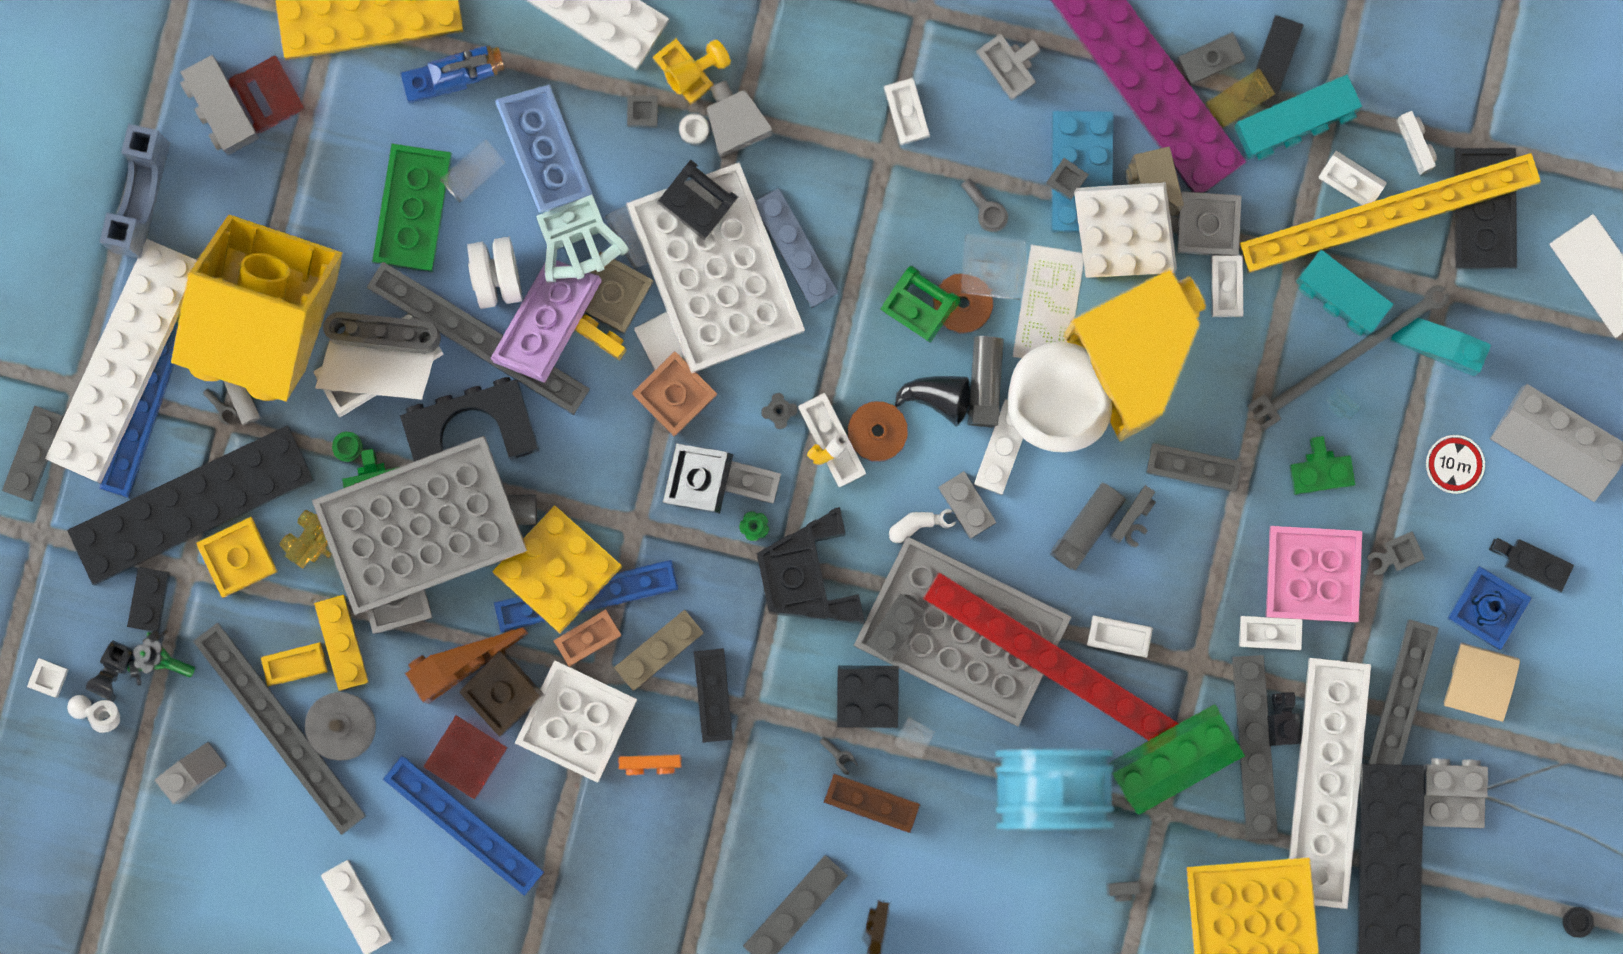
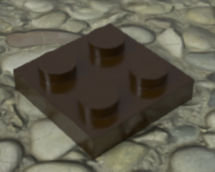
M505 650L499 651L459 691L499 737L504 735L544 695Z

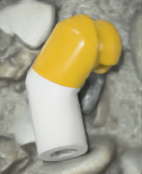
M838 434L824 450L819 444H815L808 451L807 456L814 461L813 464L822 465L838 457L848 446L849 439L844 434Z

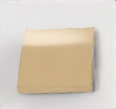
M1461 643L1452 668V677L1444 699V706L1503 722L1515 685L1520 659Z

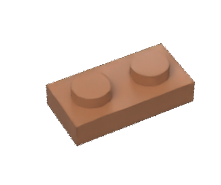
M605 609L553 641L568 666L571 667L622 635Z

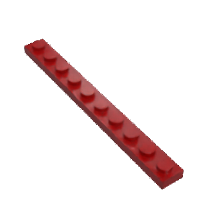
M941 573L937 574L922 598L1147 741L1179 724Z

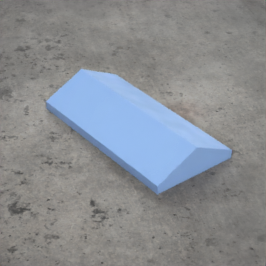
M550 85L499 98L495 101L539 212L550 211L593 195Z

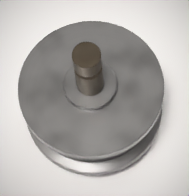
M336 692L321 697L311 706L305 720V733L312 748L323 757L333 760H350L358 757L369 748L376 732V721L371 708L361 698L348 693Z

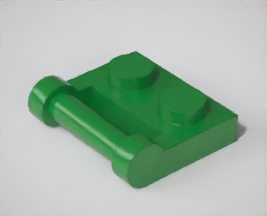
M909 266L880 310L931 343L950 313L957 308L961 298L953 292L949 294L920 275V270L914 266ZM911 285H915L942 304L938 310H935L907 290Z

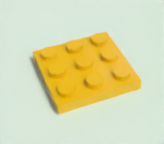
M554 505L523 538L528 551L504 559L492 572L560 634L622 568V565Z

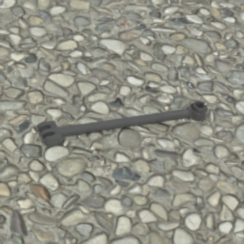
M1440 285L1432 286L1427 290L1422 301L1273 400L1269 401L1264 394L1247 405L1250 411L1256 409L1259 405L1262 406L1263 410L1254 415L1256 421L1265 415H1268L1270 420L1262 423L1260 426L1262 430L1268 429L1281 420L1277 413L1278 410L1430 309L1441 310L1449 302V293L1444 294L1442 302L1439 303L1435 302L1432 296L1434 292L1442 293L1446 288Z

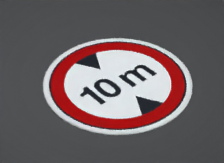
M1450 435L1439 439L1431 447L1426 459V469L1429 478L1435 486L1442 491L1459 494L1473 489L1480 482L1485 471V459L1481 449L1474 441L1465 436Z

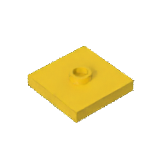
M253 517L238 522L196 543L222 598L278 572Z

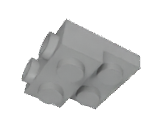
M1431 759V765H1424L1423 826L1485 828L1488 767H1482L1481 760H1462V766L1450 765V759Z

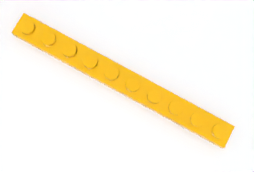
M1532 153L1251 239L1240 243L1248 273L1310 255L1320 250H1326L1539 184L1541 180Z

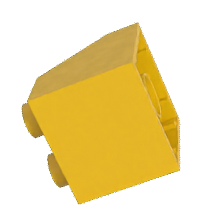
M228 214L188 273L171 363L188 368L190 373L200 380L210 382L223 380L246 388L248 393L257 399L264 401L280 399L287 402L308 365L337 282L343 252Z
M1171 269L1071 320L1063 335L1067 343L1085 348L1090 355V362L1104 391L1112 400V415L1109 423L1119 442L1150 427L1163 414L1200 323L1197 319L1200 317L1199 312L1206 309L1204 299L1193 279L1188 276L1177 282Z

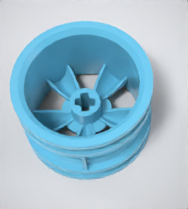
M1113 750L995 751V757L1001 758V766L995 767V773H997L998 805L996 813H1002V822H996V829L1114 828V822H1108V812H1114L1111 791V772H1113V766H1107V757H1113Z

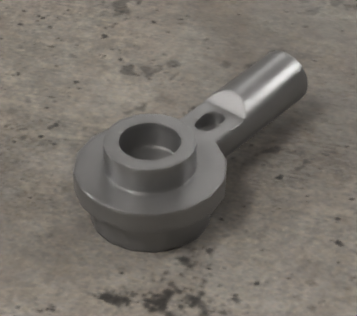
M971 179L966 180L961 187L979 208L978 221L980 226L985 231L991 233L1001 231L1008 222L1006 209L999 203L988 202Z

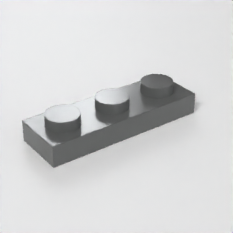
M34 406L2 491L33 502L48 460L45 458L64 416Z
M1152 443L1146 474L1236 492L1242 462Z

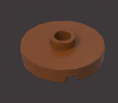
M960 273L944 279L939 285L940 288L949 294L953 292L960 298H966L969 301L968 307L961 308L958 305L950 313L943 324L944 327L958 334L972 333L983 327L990 318L993 309L992 293L983 280L972 274ZM934 298L933 308L938 310L942 303Z
M873 401L860 406L852 414L848 424V439L853 449L860 457L872 462H884L895 457L903 449L908 437V425L903 414L894 405L884 401ZM881 426L884 433L881 436L873 435V427Z

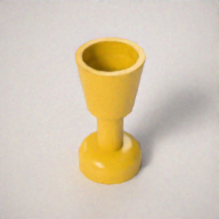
M714 39L706 46L707 55L695 62L687 60L664 69L666 80L674 92L679 95L682 94L700 78V72L711 65L718 69H724L730 65L729 54L719 40Z

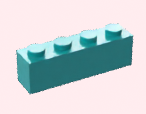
M1348 74L1238 121L1234 129L1248 159L1250 160L1257 156L1258 161L1275 154L1273 149L1285 145L1286 149L1302 142V136L1312 133L1313 137L1330 130L1328 125L1339 121L1342 125L1356 119V113L1362 108V104Z

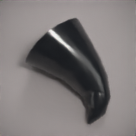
M932 376L905 383L896 393L895 407L901 406L905 401H916L933 408L957 427L963 421L969 407V379L965 376Z

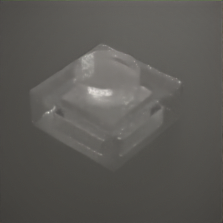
M908 717L894 745L921 759L935 732Z

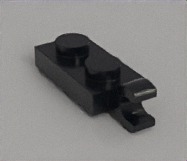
M1493 539L1489 548L1491 552L1508 559L1504 566L1505 568L1558 593H1562L1574 567L1573 564L1520 539L1516 540L1514 546L1502 539Z

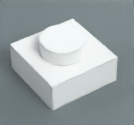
M38 658L27 687L58 698L69 669Z

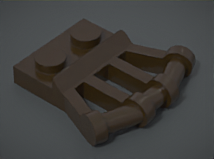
M878 901L876 908L869 909L866 927L862 936L864 943L868 947L867 954H881L890 906L889 902Z

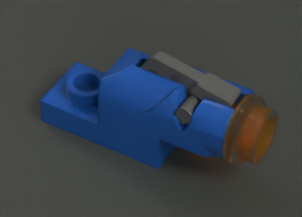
M490 45L428 62V66L405 71L400 74L407 101L410 104L467 89L466 85L499 75L498 72L505 70L499 46L491 48Z

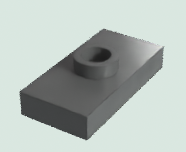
M1233 32L1178 57V61L1190 86L1246 59Z

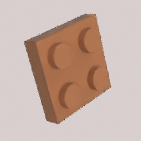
M676 351L632 392V395L674 437L718 395L696 372L691 374L688 364Z

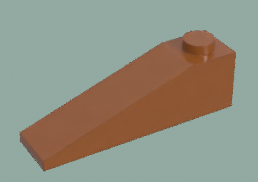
M519 628L433 654L427 658L421 655L408 664L410 670L405 674L422 702L430 704L487 664L499 651L508 649L529 633L525 628Z

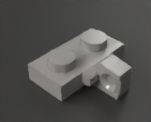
M999 34L976 51L1011 101L1036 84V81L1028 71L1032 67L1029 60L1040 53V48L1034 40L1020 49L1017 44L1010 47L1004 37Z

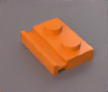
M682 755L619 757V769H626V775H644V769L655 768L657 769V774H675V768H682Z

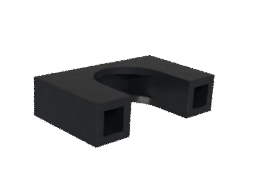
M510 377L500 378L493 381L494 386L483 390L481 386H475L464 390L463 396L454 399L452 395H446L435 399L434 405L425 408L423 404L406 408V413L400 415L414 462L444 451L443 435L446 426L455 416L466 411H481L496 420L510 460L539 452L540 450L517 379L511 381Z

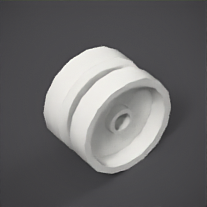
M510 236L494 239L492 244L494 259H490L488 247L484 242L467 244L470 262L468 264L469 273L480 309L497 305L496 287H500L502 298L507 304L523 301L517 263Z

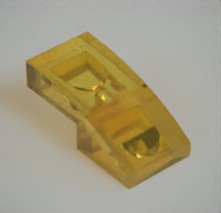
M1257 69L1215 96L1206 105L1223 129L1246 115L1248 111L1273 97L1275 92L1261 70Z

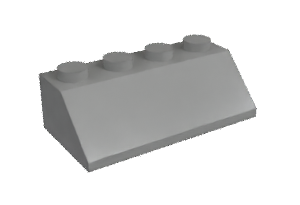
M1528 384L1519 389L1490 437V440L1592 502L1597 500L1623 464V442Z

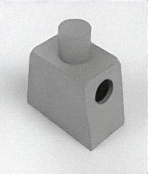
M727 81L720 82L710 88L717 103L707 107V114L720 159L772 135L771 126L745 90L733 95Z

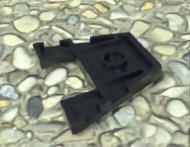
M840 507L832 509L825 516L818 520H813L792 535L789 534L756 553L769 614L857 624L865 623L859 594L827 600L815 542L846 536Z

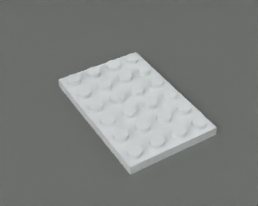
M740 163L706 174L728 193L732 191L736 194L738 199L705 240L657 203L667 189L626 204L691 374L805 331ZM694 180L684 183L716 209L722 204V202Z

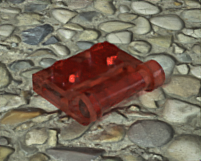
M276 55L244 72L234 75L228 80L232 89L237 90L254 123L252 126L256 133L264 132L305 110ZM254 79L273 114L267 117L262 113L247 83Z

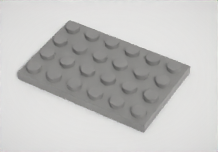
M485 436L312 500L354 615L528 551Z
M907 536L855 641L854 647L893 666H899V669L1018 727L1043 674L922 598L937 574L941 573L1055 646H1058L1071 616ZM901 593L926 611L892 661L866 645V643Z

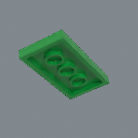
M391 143L372 258L374 264L385 262L389 266L433 272L452 159L451 152Z

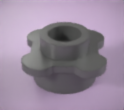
M775 393L770 404L761 410L762 417L770 419L775 423L777 429L786 428L790 417L797 414V406L793 403H788L781 393ZM778 408L782 409L781 414L776 412Z

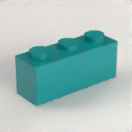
M1320 250L1295 281L1300 285L1298 290L1310 299L1316 297L1324 304L1322 308L1335 318L1341 316L1349 322L1347 327L1359 336L1364 334L1368 337L1394 305L1323 250Z

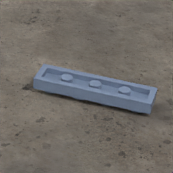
M779 188L756 200L755 204L764 226L810 307L814 308L837 295L838 291Z

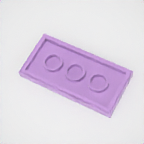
M556 260V267L571 266ZM544 263L491 356L493 363L545 383L601 284L602 280L600 277L592 273L584 274L585 277L579 280L577 278L556 279V282H547Z

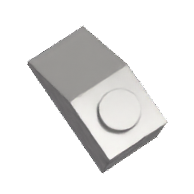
M207 742L176 762L157 777L155 781L173 804H180L226 768L227 765L211 744Z

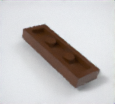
M833 774L823 802L911 833L920 804L837 774Z

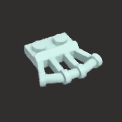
M593 195L536 216L547 244L545 278L547 282H556V279L562 278L582 279L586 273L597 270V272L605 270L604 267L618 255L623 256L629 251L624 241L603 223ZM598 233L612 245L600 255L592 238L593 235ZM585 239L592 259L579 263L572 243ZM565 246L572 266L556 267L557 249Z

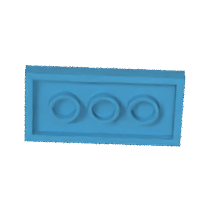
M1052 112V174L1062 159L1066 158L1089 174L1080 188L1113 186V112ZM1052 188L1051 232H1080L1075 196L1070 201Z

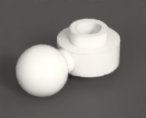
M75 695L68 702L67 709L69 714L76 719L88 717L91 727L97 732H109L115 729L120 722V713L117 706L111 701L102 700L92 705L88 697Z

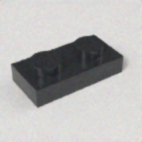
M138 567L127 627L147 631H155L157 629L159 632L170 577L169 572Z

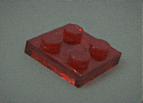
M456 715L423 767L476 800L508 747Z

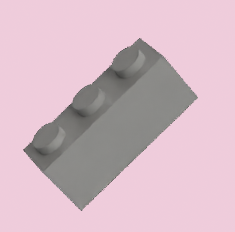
M213 55L181 71L184 81L180 82L187 97L191 98L194 96L199 106L195 108V112L203 125L207 122L209 123L213 133L209 134V137L217 151L223 149L227 155H230L259 139Z

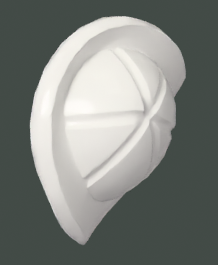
M1052 342L1033 349L1017 363L1011 377L1008 392V410L1013 426L1030 444L1052 452H1072L1093 444L1103 435L1111 419L1112 400L1100 384L1091 365L1090 355L1085 348L1067 342Z

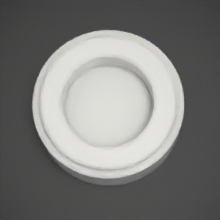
M699 114L687 115L682 119L679 126L680 136L687 144L700 145L709 136L708 121Z

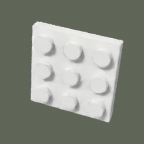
M1166 182L1076 188L1074 195L1086 278L1161 274L1169 269L1175 273L1177 265Z
M554 660L540 689L544 695L532 706L515 744L593 781L599 782L638 699Z

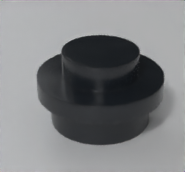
M1573 907L1564 914L1562 924L1567 934L1572 937L1582 938L1592 931L1594 920L1592 914L1587 909Z

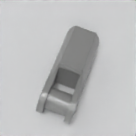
M224 381L242 425L245 426L259 420L261 417L247 389Z

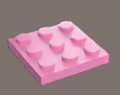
M1270 526L1266 617L1359 622L1362 531Z

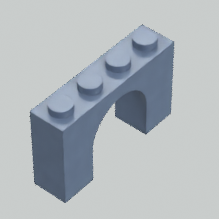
M128 124L121 152L128 160L126 189L117 215L106 213L100 243L112 253L133 258H141L170 146V142L158 130Z

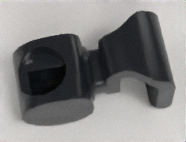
M112 640L100 660L104 669L87 682L86 689L114 702L116 695L113 694L112 683L113 681L116 682L119 674H125L128 671L129 660L134 659V649Z

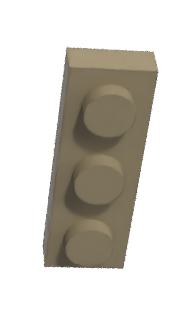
M684 609L614 668L629 687L635 691L701 637L704 632Z

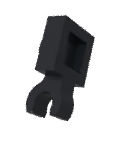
M1294 692L1273 694L1272 702L1275 715L1267 716L1269 745L1301 744L1299 713L1292 714L1296 702Z

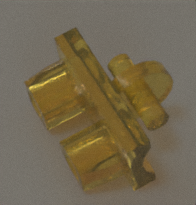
M304 510L297 522L305 529L299 538L288 533L279 543L286 552L285 557L302 569L309 560L315 563L321 554L327 558H330L332 555L326 549L328 542L318 515Z

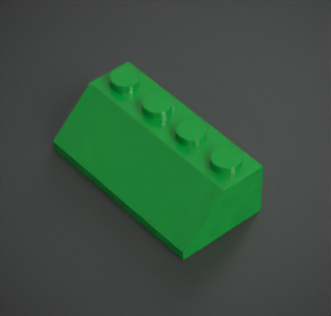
M1214 704L1108 764L1113 766L1112 775L1136 813L1140 815L1245 757V754L1217 705Z

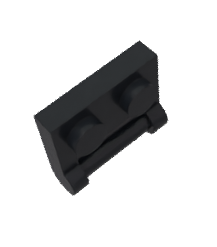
M690 160L657 203L705 240L733 206L738 196L732 191L728 193L697 168L698 164ZM689 177L722 202L718 209L684 184Z

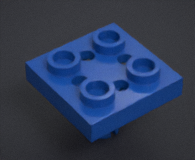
M1478 566L1447 619L1497 650H1501L1532 598ZM1474 596L1477 597V598L1474 599V602H1478L1477 605H1474V604L1472 603V598H1473ZM1479 617H1482V618L1484 619V620H1482V619L1479 620V623H1481V624L1484 623L1483 626H1480V625H1478V623H1477V619H1478Z

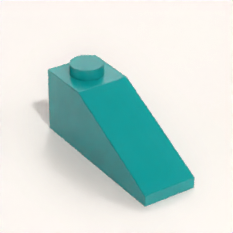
M1420 318L1415 319L1394 333L1390 340L1473 377L1480 373L1491 348V344Z

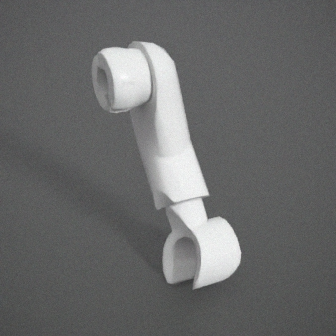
M946 509L940 514H933V512L909 513L890 528L889 539L893 543H903L907 536H912L920 528L933 527L934 525H940L945 529H949L956 522L951 524L944 522L943 515L951 514L953 511Z

